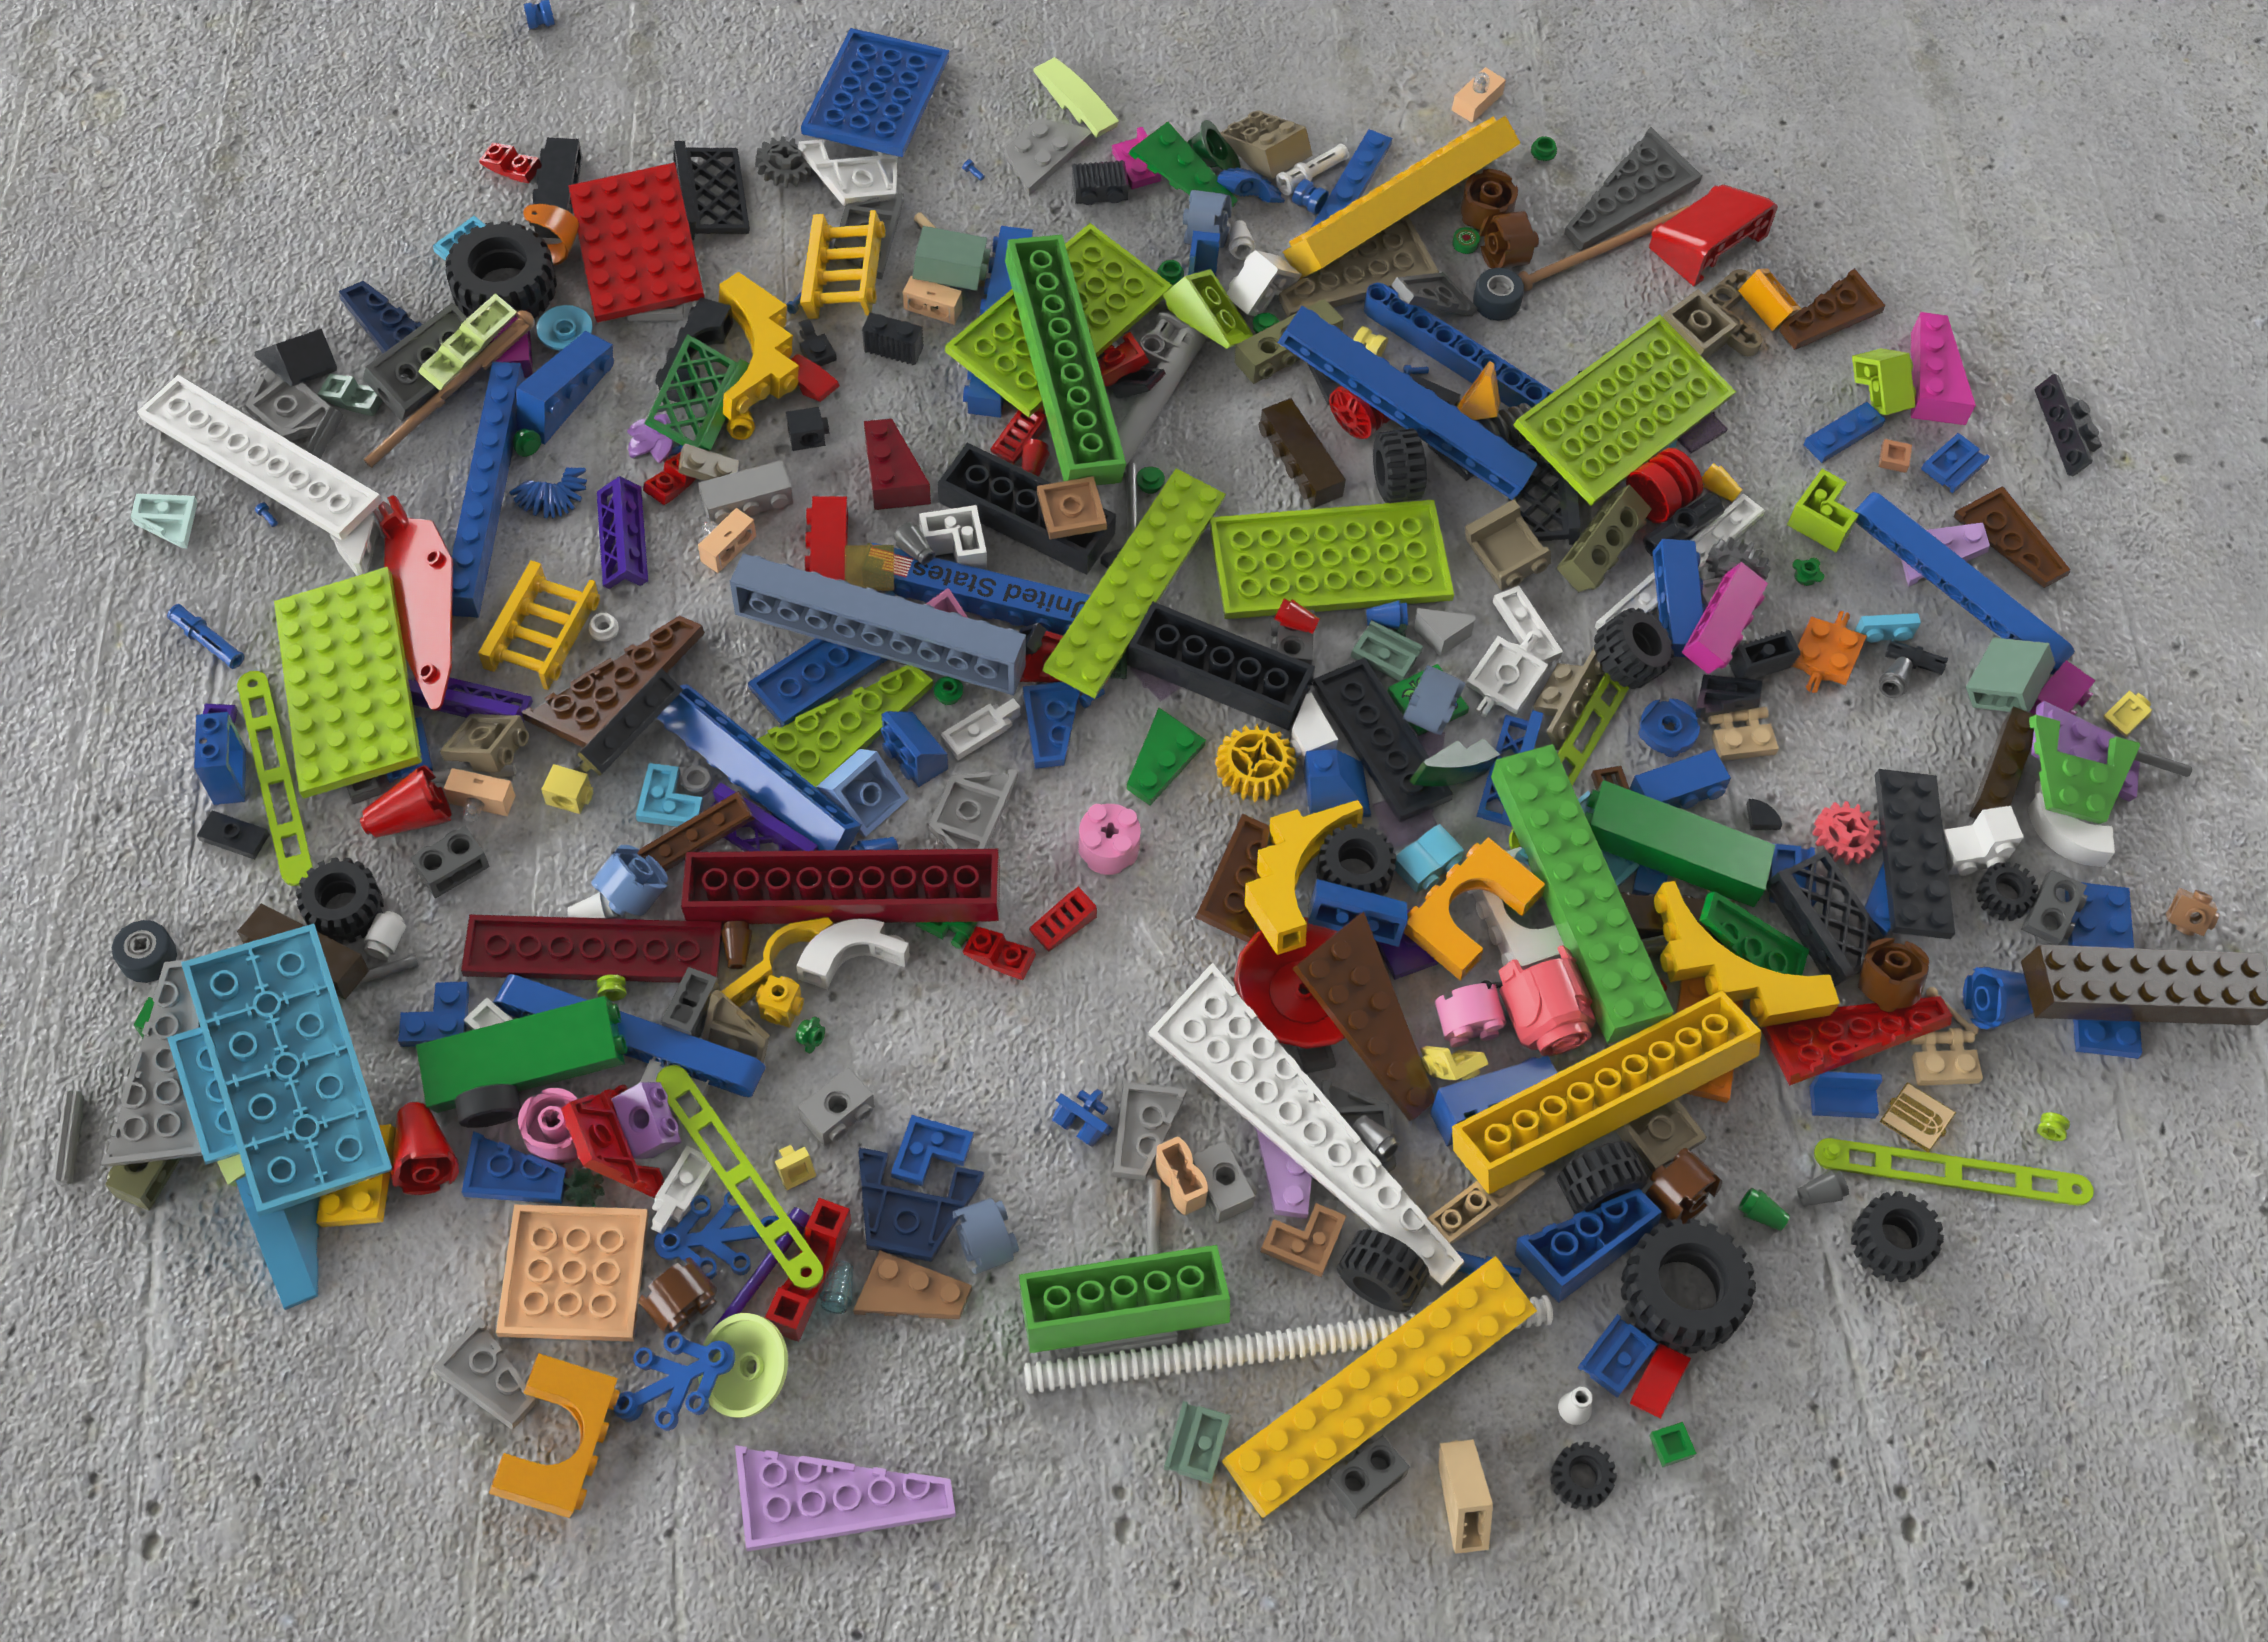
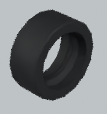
M510 1084L477 1087L459 1094L455 1099L458 1122L461 1126L467 1128L489 1127L511 1121L518 1117L521 1109L518 1089Z

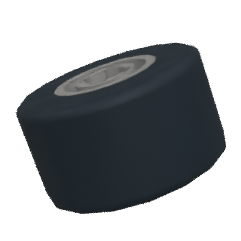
M1493 268L1483 272L1476 281L1473 295V304L1478 308L1477 311L1483 317L1496 321L1507 320L1515 316L1521 307L1524 295L1522 279L1515 272L1505 268Z
M149 920L132 922L122 928L115 936L111 947L113 959L127 978L135 982L148 983L159 980L164 962L176 961L177 958L176 945L169 933L162 925Z

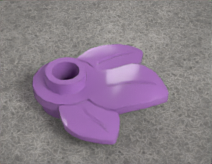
M659 414L654 417L655 420L664 425L671 423L666 414ZM646 419L634 422L627 430L628 434L633 437L628 446L629 456L634 458L651 452L654 459L658 463H662L672 451L674 446L673 440L645 425Z

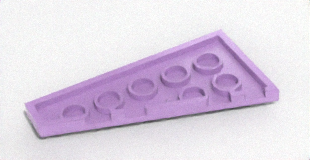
M735 1445L747 1552L956 1517L951 1479L915 1473H897L873 1467V1469L865 1468L851 1463L807 1456L782 1455L775 1451L765 1450L763 1452Z

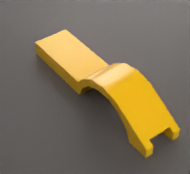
M827 917L790 923L778 929L766 943L763 961L721 992L740 1008L756 996L760 985H766L770 975L773 976V961L781 950L797 942H810L821 931L832 926L833 922Z

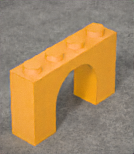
M1489 837L1482 844L1477 842L1471 847L1466 855L1467 859L1461 865L1457 863L1449 870L1446 875L1447 880L1440 887L1435 885L1431 888L1425 897L1426 901L1420 908L1414 906L1407 913L1408 921L1404 934L1460 981L1481 960L1483 948L1453 922L1449 913V906L1452 901L1463 892L1475 889L1485 890L1498 896L1518 914L1523 916L1543 896L1545 883Z
M538 1353L523 1394L558 1404L567 1409L574 1416L579 1426L580 1442L578 1449L569 1459L552 1465L539 1464L503 1453L488 1494L566 1518L571 1517L574 1509L581 1510L587 1494V1490L582 1488L585 1476L592 1477L598 1461V1456L593 1455L596 1443H603L609 1427V1423L604 1422L607 1410H614L620 1394V1390L615 1389L618 1378Z

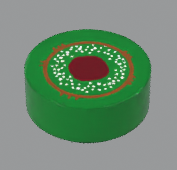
M1462 227L1455 231L1452 245L1456 251L1470 254L1478 249L1480 236L1476 230Z

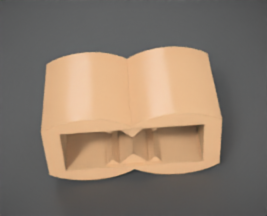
M1178 1136L1157 1145L1156 1171L1162 1182L1170 1187L1171 1200L1176 1209L1183 1215H1187L1205 1207L1208 1193L1207 1181L1201 1170L1193 1165L1192 1153L1188 1145Z

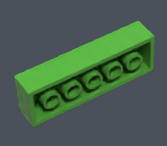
M1217 1245L1019 1274L1020 1299L1030 1353L1230 1323V1296Z

